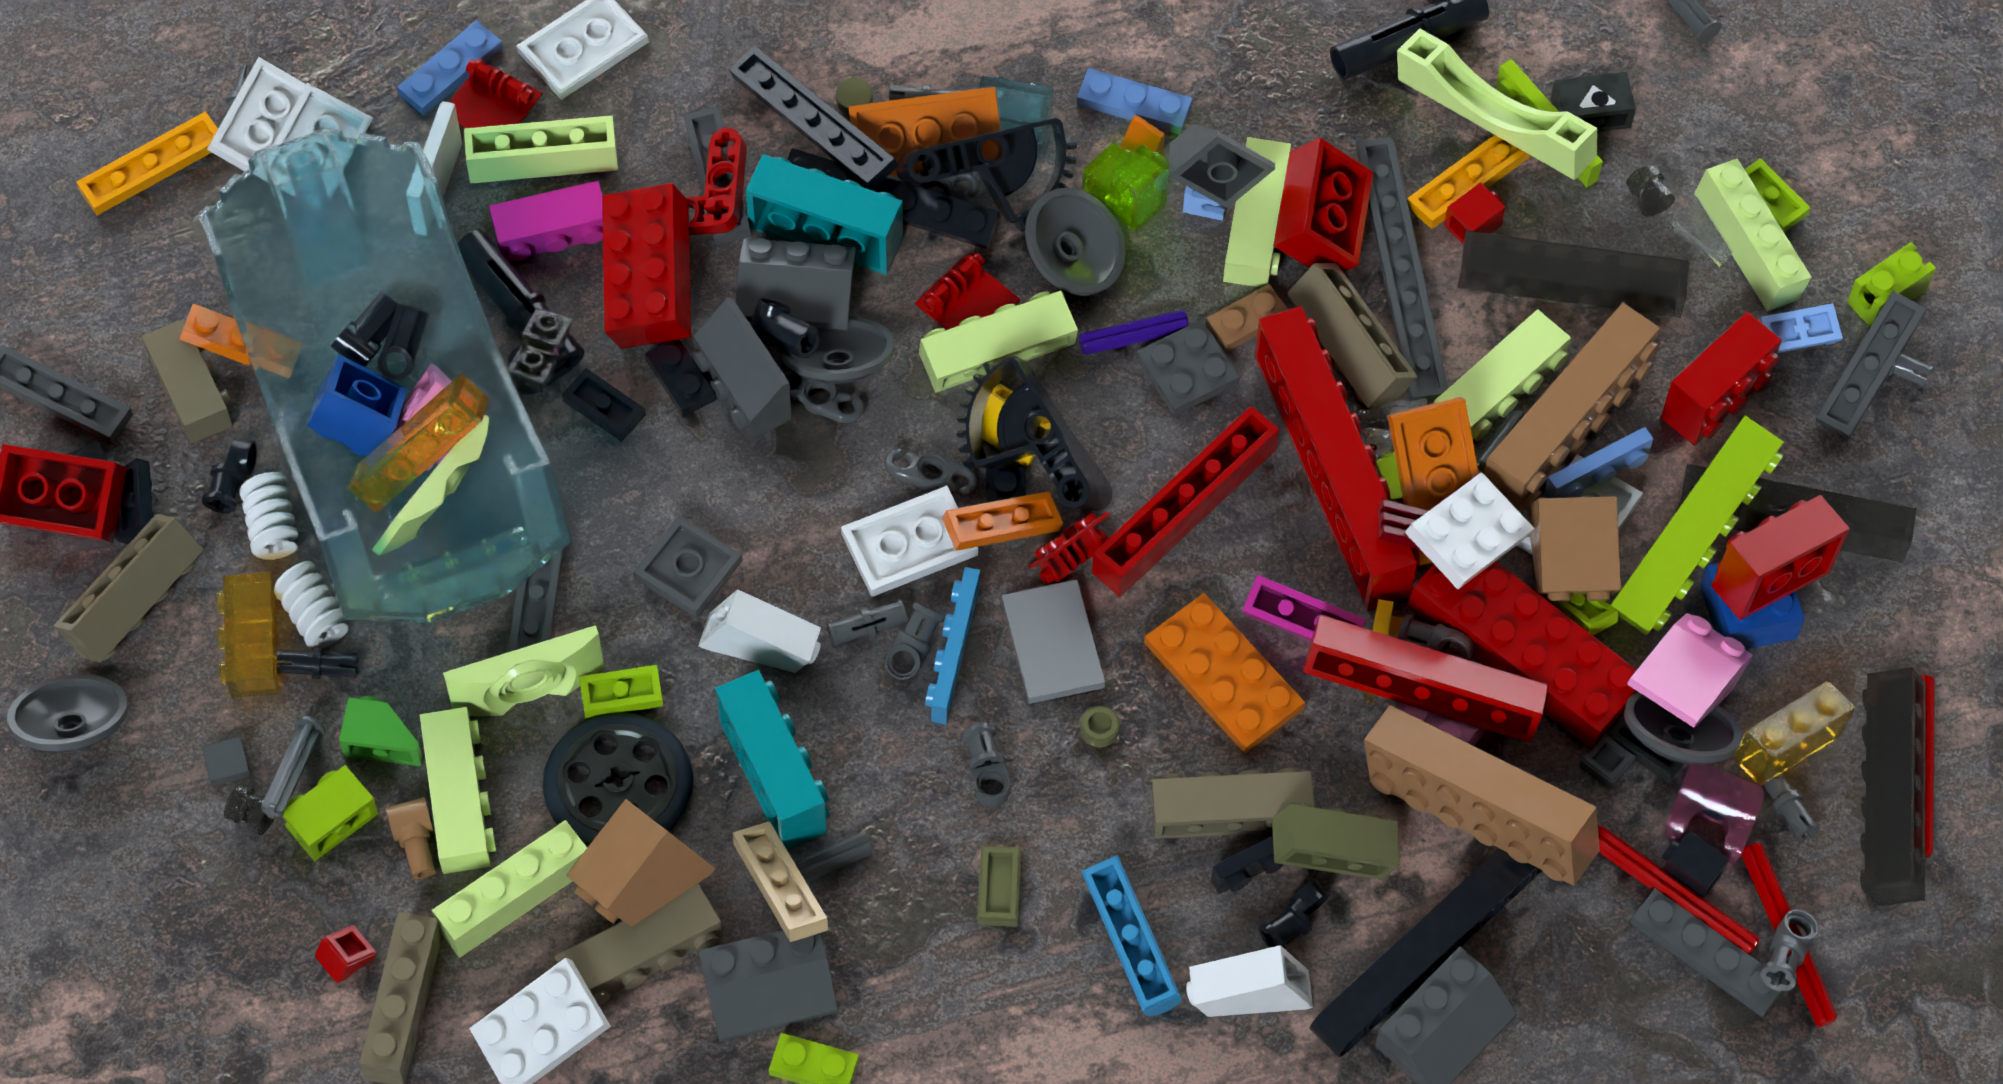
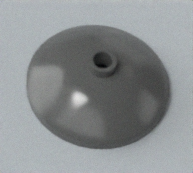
M1059 188L1043 195L1030 209L1025 226L1026 244L1034 264L1050 283L1067 293L1088 296L1104 291L1118 279L1125 262L1124 237L1117 220L1100 200L1079 189Z
M850 316L847 330L818 328L817 333L821 337L817 350L813 351L808 358H799L782 348L781 358L788 368L809 380L828 384L850 383L875 374L891 360L895 350L894 338L891 332L880 323L862 317Z
M87 674L60 676L40 682L21 693L8 710L7 722L11 735L25 746L42 752H72L91 747L112 735L127 716L128 701L124 690L117 683L107 678Z
M1638 691L1629 697L1625 706V721L1633 735L1646 747L1668 760L1695 765L1714 764L1732 757L1739 749L1742 740L1741 729L1736 720L1719 705L1694 728Z

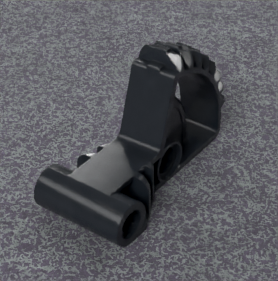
M1052 118L905 153L898 159L896 173L903 182L917 185L969 172H976L984 182L1005 221L1015 223L1017 229L1020 232H1024L1026 226L1025 218H1027L1034 203L1023 212L1015 215L1005 196L1021 188L1034 170L1037 160V141L1034 128L1051 125L1056 144L1054 170L1046 189L1039 198L1052 190L1068 188L1066 184L1060 182L1061 177L1065 179L1073 178L1074 173L1065 170L1064 167L1065 164L1076 163L1075 157L1066 156V150L1076 149L1077 144L1074 142L1066 143L1062 121L1058 118ZM986 140L993 141L998 147L997 157L993 161L987 160L982 154L981 148ZM922 162L923 170L914 172L913 164Z
M1012 356L1004 359L996 366L989 362L982 364L984 371L987 373L986 376L981 374L973 375L974 381L979 385L977 388L967 387L965 389L966 393L972 396L970 402L962 401L959 403L962 408L968 409L967 416L961 415L956 418L958 422L966 424V430H960L956 433L958 438L967 440V444L961 445L958 448L960 453H970V457L963 462L964 466L982 469L994 468L1036 454L1041 465L1047 471L1049 478L1052 479L1057 487V495L1063 505L1091 511L1105 509L1112 499L1110 483L1099 466L1074 436L1029 363L1019 357ZM1016 368L1025 383L1008 396L999 413L997 437L1003 453L986 458L981 435L984 409L990 394L999 381ZM1047 418L1051 424V430L1045 438H1042L1039 434V425Z

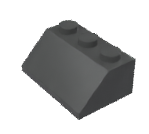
M744 238L739 260L736 304L748 322L752 320L759 298H767L787 305L791 308L790 314L816 328L847 330L855 286L856 247L812 244L799 241H776L763 238Z
M733 298L726 299L694 335L695 352L692 353V358L702 373L707 371L713 380L711 381V386L716 397L721 402L726 400L731 407L730 415L739 430L745 428L753 440L792 419L789 381Z
M780 930L698 951L701 972L719 1042L838 1013L828 960L820 933L790 942L784 931Z
M1459 946L1379 1029L1375 1047L1417 1084H1452L1516 1017L1517 1013L1491 972Z

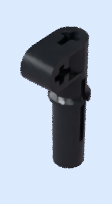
M1428 0L1430 3L1428 6L1421 9L1417 7L1409 8L1406 15L1332 46L1330 48L1332 65L1338 76L1343 80H1347L1396 59L1397 50L1419 29L1438 39H1442L1487 20L1489 17L1488 3L1486 0Z
M474 230L461 238L454 247V256L506 315V324L510 328L517 329L526 339L508 357L510 382L513 388L525 395L542 391L576 367L584 357V349L545 305V296L540 292L532 290L482 230ZM540 355L547 365H544L539 358L535 359L534 357Z

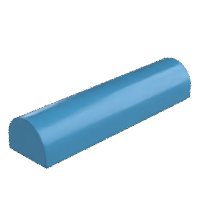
M1118 855L1082 870L1081 873L1144 1015L1156 1016L1171 1010L1181 1002L1182 998Z

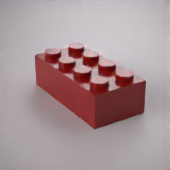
M673 183L602 195L604 332L620 349L692 337L688 200Z

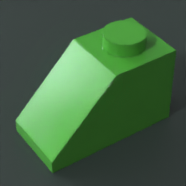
M363 696L360 699L348 698L339 738L344 757L422 767L423 757L418 741L387 702H383L381 699L373 696Z

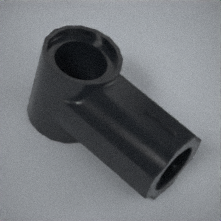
M380 292L355 322L351 321L332 343L331 348L341 356L365 367L380 350L382 341L388 335L397 302Z
M759 298L750 325L762 343L778 346L799 358H808L813 351L817 350L821 339L817 333L818 328L790 314L791 308L775 300Z
M397 303L383 351L378 358L379 371L385 378L397 381L406 378L412 373L429 318V312ZM392 352H399L406 358V368L402 373H394L387 366V358Z

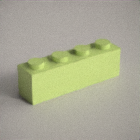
M613 115L464 128L466 163L470 184L618 171Z
M1247 137L1246 147L1275 163V170L1236 201L1223 282L1262 288L1268 284L1269 276H1277L1280 253L1274 252L1273 244L1291 144Z
M1738 158L1706 169L1694 194L1766 311L1768 312L1798 301L1808 285L1811 275Z
M1046 291L1034 295L1030 298L1029 302L1018 306L1007 304L998 308L992 315L983 318L972 316L963 320L957 327L948 330L938 328L928 332L920 340L919 355L936 393L974 380L973 375L975 374L985 376L987 373L982 365L985 362L996 366L1004 359L1012 356L1028 361L1074 345L1078 328L1062 291L1052 294Z
M1537 309L1441 394L1434 403L1458 397L1464 398L1466 400L1472 439L1479 441L1489 432L1495 419L1499 416L1503 418L1508 416L1524 393L1532 394L1543 382V376L1551 369L1554 372L1558 371L1569 358L1567 352L1571 337Z
M467 707L419 714L438 856L443 874L491 867L489 852H495L496 845L493 828L485 829L484 816L491 815L488 792H480L479 780L486 779L483 756H475L474 744L481 743L478 720L470 721Z
M565 820L432 909L433 917L438 918L443 937L459 958L571 883L572 880L566 875L587 849L586 845Z

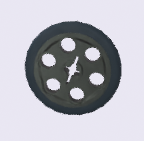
M610 713L595 716L578 724L560 739L551 751L544 768L542 787L545 804L557 825L566 820L582 842L589 846L625 799L669 831L686 810L692 794L693 773L687 752L682 743L668 728L653 719L636 714ZM603 739H611L616 742L617 748L612 754L604 756L595 751L596 744ZM644 745L650 746L656 751L654 758L647 762H640L633 756L635 750ZM577 766L585 767L590 771L589 778L582 783L572 782L568 778L570 770ZM619 774L621 779H624V786L616 788V785L611 783L612 775ZM653 780H662L668 785V789L663 795L651 796L645 790L647 784ZM587 801H596L601 804L602 810L597 816L589 818L580 813V807Z

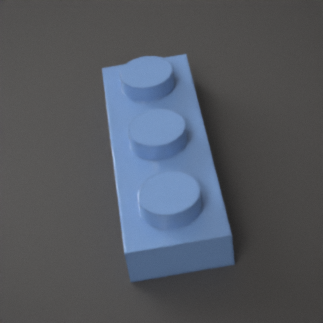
M474 21L397 86L398 94L425 116L467 80L470 74L465 70L471 59L475 61L481 59L487 63L503 49L502 41L479 21Z
M1088 68L1077 96V105L1130 121L1136 115L1158 129L1180 135L1191 110L1193 98Z
M1646 427L1641 428L1549 476L1543 495L1545 498L1579 497L1585 489L1594 484L1601 486L1608 483L1615 477L1617 472L1627 467L1634 469L1642 465L1649 457L1654 438Z

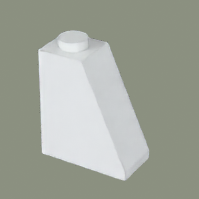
M737 589L709 613L698 646L705 650L796 673L806 664H812L816 659L821 643L817 642L821 627Z
M1275 946L1189 967L1191 979L1190 982H1187L1189 1001L1208 1017L1313 1008L1309 971L1282 946Z

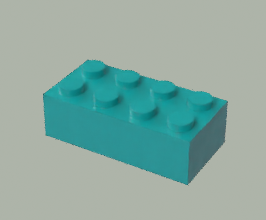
M764 154L746 188L748 223L751 230L788 242L799 241L812 244L856 247V265L884 275L888 274L903 241L902 200L897 199L890 193H878L863 188L854 181H842L827 176L821 170L806 169L792 164L785 158H773Z
M756 670L716 687L719 723L767 821L771 822L787 851L827 834L826 819L830 817L826 802H829L827 791L820 779L813 780L809 769L813 768L810 757L804 746L797 747L793 738L796 735L794 725L787 713L781 715L776 704L780 702V699L772 681L765 682L760 671Z

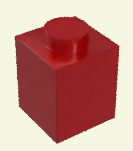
M1480 182L1447 206L1444 226L1470 250L1502 226L1506 207L1497 193L1489 191Z

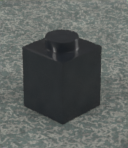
M1691 831L1688 832L1681 842L1674 839L1662 856L1666 861L1664 870L1703 898L1706 897L1721 878L1729 861L1728 857Z

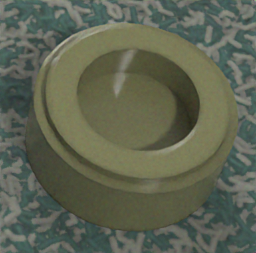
M859 78L844 80L836 90L838 108L843 113L849 115L848 106L873 103L871 86Z
M1095 706L1083 714L1080 722V733L1083 740L1089 745L1106 747L1115 742L1119 735L1120 721L1112 709L1105 706Z

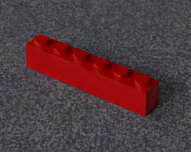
M1250 406L1093 552L1092 574L1120 598L1276 451L1279 428L1253 406Z
M1320 615L1318 618L1303 673L1529 743L1532 742L1542 717L1547 691L1546 684L1324 615Z

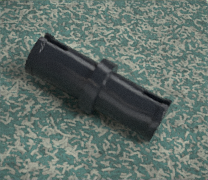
M314 648L313 651L278 649L277 660L293 661V663L276 664L277 674L312 675V679H321V675L357 677L358 667L342 666L341 664L358 663V653L323 652L322 648Z

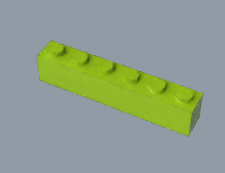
M1746 415L1743 417L1610 605L1618 610V616L1644 635H1647L1652 628L1658 632L1662 629L1672 612L1666 609L1674 597L1680 600L1683 599L1695 582L1689 578L1697 565L1703 569L1717 551L1711 544L1719 533L1725 537L1729 534L1739 520L1733 514L1741 502L1746 505L1751 503L1761 488L1756 483L1759 476L1764 470L1771 474L1784 456L1778 451L1784 443L1781 439Z

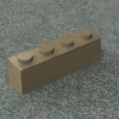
M1314 263L1288 291L1287 294L1295 304V308L1302 306L1307 319L1313 318L1318 329V343L1327 349L1335 361L1337 370L1348 379L1355 389L1356 397L1367 408L1390 407L1418 378L1337 263Z
M156 514L53 627L82 658L101 663L117 651L118 643L128 632L135 630L142 624L147 611L169 594L170 586L178 577L193 568L196 563L195 559L203 551V548L175 517Z
M1285 768L1277 773L1262 774L1257 770H1246L1238 775L1223 776L1217 772H1207L1198 777L1185 778L1177 774H1168L1161 776L1159 779H1152L1150 796L1154 839L1273 833L1272 818L1286 808L1288 804L1306 802L1315 808L1311 771H1300L1297 768Z
M698 883L635 926L630 927L622 921L554 957L555 964L564 958L572 960L596 1002L601 1006L610 999L612 994L621 989L630 990L636 988L646 980L648 975L660 969L667 971L676 967L683 960V957L696 950L712 948L717 944L719 938L723 937L721 921Z
M402 912L397 914L359 1063L364 1078L367 1081L384 1084H406L443 938L438 918Z

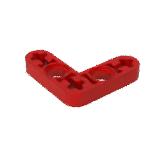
M721 128L710 139L704 196L685 197L689 202V208L695 210L694 218L689 222V235L726 233L733 230L739 223L747 145L738 131L733 128ZM729 141H733L735 145H731L728 147V152L726 155L722 148L727 147ZM723 173H733V180L727 187H717V179ZM726 208L728 213L722 214L721 219L718 220L714 215L721 214L722 209Z

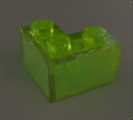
M1113 142L1083 168L1082 189L1100 200L1111 213L1134 232H1137L1166 206L1169 166L1161 154L1151 152L1143 144L1132 153L1128 149L1123 150Z

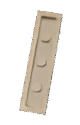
M771 822L732 832L736 850L789 941L793 942L828 931V920Z

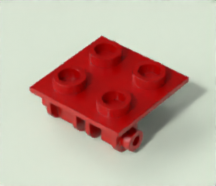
M471 59L465 70L470 75L449 103L455 104L458 123L463 128L520 124L543 94L532 88L529 84L513 78L512 75L494 68L481 59L477 61Z
M973 253L972 255H964L915 302V305L945 330L959 326L963 320L969 317L980 316V318L994 314L998 308L1004 305L1015 304L1016 306L1021 299L982 268L985 264L984 259L978 253Z
M1109 511L1098 517L1091 512L1084 518H1080L1063 530L1067 537L1062 534L1054 540L1048 541L1034 552L1037 559L1030 563L1028 568L1039 565L1042 569L1039 576L1046 585L1060 582L1061 579L1078 568L1076 561L1080 564L1087 562L1093 556V552L1107 540V536L1101 529L1095 531L1093 527L1110 515Z

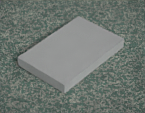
M1077 580L1002 595V605L1028 704L1105 688L1104 676Z

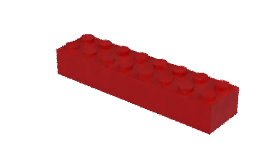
M1299 306L1259 319L1254 357L1366 611L1377 608L1378 599L1395 603L1410 598L1413 582L1416 581V567L1420 564L1417 548L1378 539V506L1383 499L1389 501V486L1384 477H1378L1374 468L1376 460L1373 450L1369 444L1364 445L1360 437L1361 425L1359 419L1354 412L1350 413L1347 408L1346 391L1340 380L1335 381L1331 372L1333 370L1332 360L1326 349L1321 350L1317 341L1319 334L1313 318L1307 319L1303 307ZM1388 525L1390 527L1405 530L1404 528Z

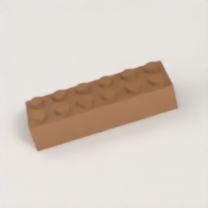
M1622 303L1487 458L1484 475L1520 513L1525 509L1527 510L1528 506L1542 497L1543 493L1540 491L1546 485L1548 477L1564 469L1565 466L1563 464L1569 457L1574 459L1577 454H1581L1587 444V436L1592 431L1598 433L1604 427L1610 416L1608 412L1614 405L1618 408L1621 407L1632 391L1630 386L1636 380L1642 382L1653 368L1654 363L1650 360L1659 348L1656 340L1660 327L1625 303Z
M1389 705L1364 739L1370 783L1378 791L1386 795L1393 794L1405 800L1413 809L1420 812L1426 811L1440 818L1450 828H1460L1472 834L1484 845H1494L1508 852L1517 862L1529 863L1541 869L1553 880H1563L1575 886L1600 851L1597 807L1400 709Z

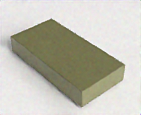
M981 845L977 925L1017 927L1021 847Z

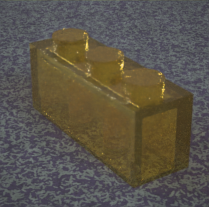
M270 572L223 576V591H217L219 614H224V626H218V642L220 649H225V661H219V678L221 685L227 684L231 698L279 694L278 674L276 672V664H278L276 596L274 593L275 585Z
M1826 681L1748 729L1733 760L1762 786L1842 736L1856 707L1829 681Z

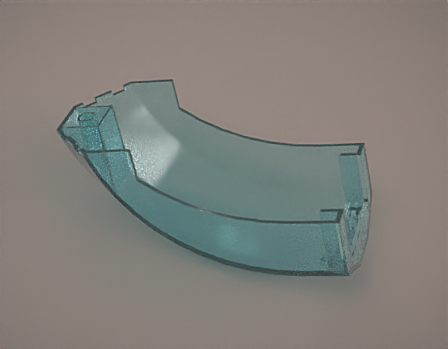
M327 128L256 151L248 159L249 168L242 175L235 174L219 191L220 200L214 206L206 205L198 216L277 443L344 619L431 623L507 596L571 542L550 462L523 407L494 340L453 234L439 182L420 143L405 141L400 146L389 144L387 137L360 133L357 138L343 136L342 130ZM382 292L397 303L430 313L415 359V368L406 378L397 381L391 380L407 388L404 400L429 365L433 363L473 402L474 409L471 412L475 415L473 422L483 412L489 417V424L480 458L473 461L455 492L447 495L443 504L420 526L419 536L398 549L379 556L372 550L398 513L438 465L435 463L430 471L426 470L392 447L390 440L387 441L377 460L368 456H360L352 452L349 447L333 439L319 436L306 425L318 389L339 354L331 348L332 343L351 321L355 322L379 293ZM386 338L382 341L380 350L365 366V368L381 376L383 375L378 368V358L383 351ZM399 352L389 354L387 366L390 371L402 373L405 370L406 358ZM457 432L449 445L453 447L463 435Z

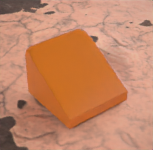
M1135 115L1124 136L1119 152L1122 156L1147 171L1163 155L1165 134L1141 117Z

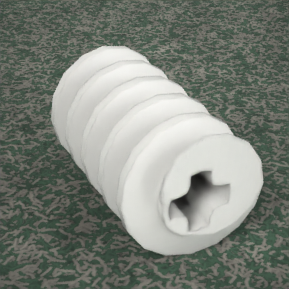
M267 472L248 479L239 491L243 501V511L246 514L245 522L248 527L247 532L251 541L250 548L252 554L264 560L283 558L298 550V545L292 542L298 537L297 528L293 527L296 521L294 515L290 513L293 509L292 503L287 500L290 496L289 489L285 487L287 478L286 475L280 472Z
M304 561L294 565L280 576L275 584L274 593L277 599L281 600L283 609L289 613L292 623L296 624L299 634L304 636L305 644L311 649L325 648L341 639L348 632L349 625L342 623L346 617L345 611L337 608L338 600L335 597H329L331 593L329 586L321 585L323 582L322 575L314 573L316 569L315 564L311 561Z

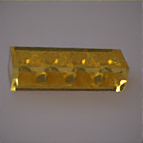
M461 373L355 467L347 489L376 514L482 422L490 399Z

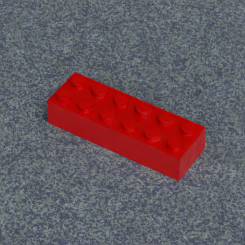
M1497 561L1460 589H1457L1434 564L1412 589L1407 607L1431 625L1436 626L1441 623L1445 627L1467 634L1475 646L1473 658L1480 664L1546 684L1547 691L1543 713L1589 749L1617 721L1624 712L1629 697L1637 692L1627 685L1637 669Z

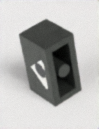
M1606 71L1598 75L1584 77L1567 76L1554 82L1551 103L1559 112H1570L1596 127L1597 132L1631 128L1636 106L1627 71L1617 73Z

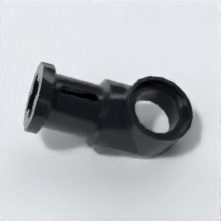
M235 438L231 443L226 462L217 463L211 467L210 475L212 476L209 491L202 497V504L214 512L224 514L235 511L237 502L234 499L238 486L244 482L246 475L252 474L256 464L257 445L255 441Z
M1313 879L1302 886L1291 897L1290 903L1284 907L1285 911L1271 922L1267 923L1264 921L1258 926V931L1269 948L1282 946L1286 950L1285 945L1300 934L1307 935L1312 931V926L1307 916L1324 904L1330 896L1317 879Z

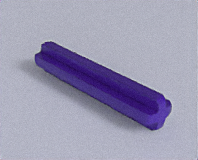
M1184 310L1173 311L1081 333L1079 335V345L1083 354H1093L1171 335L1189 326V321Z

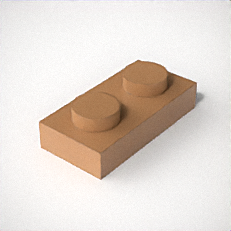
M1267 284L1206 318V326L1227 353L1257 336L1260 318L1286 311L1288 308L1271 285Z

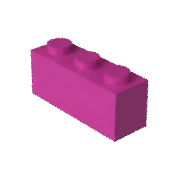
M599 181L489 206L499 251L508 261H521L531 255L544 252H559L566 247L583 243L594 244L603 239L602 192Z
M1260 575L1256 576L1242 609L1245 616L1308 642L1311 641L1320 615L1365 628L1367 624L1366 619Z

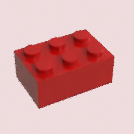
M1322 138L1313 140L1290 151L1273 246L1308 268L1314 263H1337L1340 269L1345 272L1358 266L1373 171Z
M1747 311L1671 381L1660 418L1693 446L1697 445L1704 437L1711 439L1722 427V420L1729 414L1737 415L1748 402L1747 397L1754 390L1759 393L1770 383L1773 378L1771 370L1780 358L1777 352L1782 339Z
M2 444L0 454V525L113 543L127 467L111 461Z
M1821 495L1807 502L1801 500L1779 517L1770 516L1748 533L1741 531L1731 537L1726 544L1727 549L1724 557L1717 565L1718 571L1711 587L1737 618L1742 620L1829 574L1850 528Z

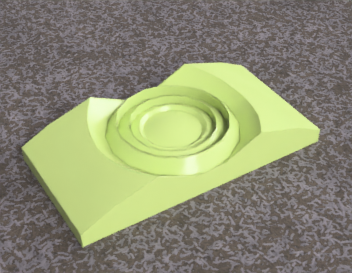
M481 412L398 513L372 550L380 556L396 550L418 537L420 526L443 504L447 495L455 492L473 461L480 458L488 431L489 417Z
M595 625L446 671L443 674L452 709L467 707L469 716H503L517 703L533 701L547 694L568 695L580 687L579 676L597 674L604 668L599 633Z

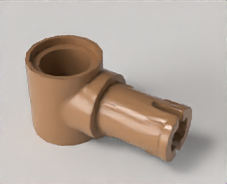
M425 797L385 807L394 842L399 841V845L405 848L413 879L421 880L433 876L435 868L428 841L431 839L430 833L434 831Z

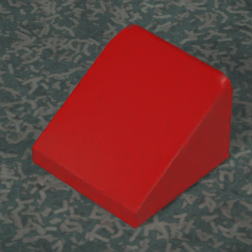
M351 925L323 937L315 957L336 983H340L373 960L378 953L355 925Z

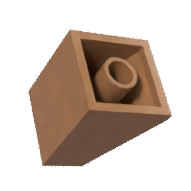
M1617 496L1539 498L1527 507L1528 522L1535 528L1530 534L1536 592L1539 595L1548 596V602L1571 601V595L1584 594L1587 595V601L1610 600V594H1615L1621 590Z
M625 799L566 876L578 885L574 893L591 906H594L597 901L599 902L595 910L614 924L619 918L630 927H633L710 876L716 868Z

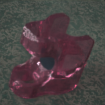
M1692 764L1688 768L1667 821L1664 837L1680 840L1684 836L1689 824L1699 818L1713 819L1719 823L1725 834L1721 853L1729 858L1728 862L1736 864L1742 855L1764 799V791L1761 786L1709 765Z

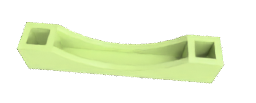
M1419 29L1397 50L1398 80L1571 179L1575 180L1597 157L1596 127L1568 111H1542L1523 105L1505 96L1475 74L1459 58L1449 44L1426 31Z

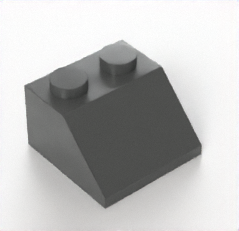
M1194 123L1170 143L1169 176L1225 208L1230 207L1275 170V163L1217 130Z

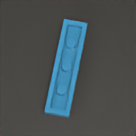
M965 567L962 581L955 580L953 585L951 603H956L953 615H946L942 637L948 638L945 649L938 648L935 658L934 671L939 672L937 684L930 683L926 695L925 706L931 707V722L947 725L980 589V570Z

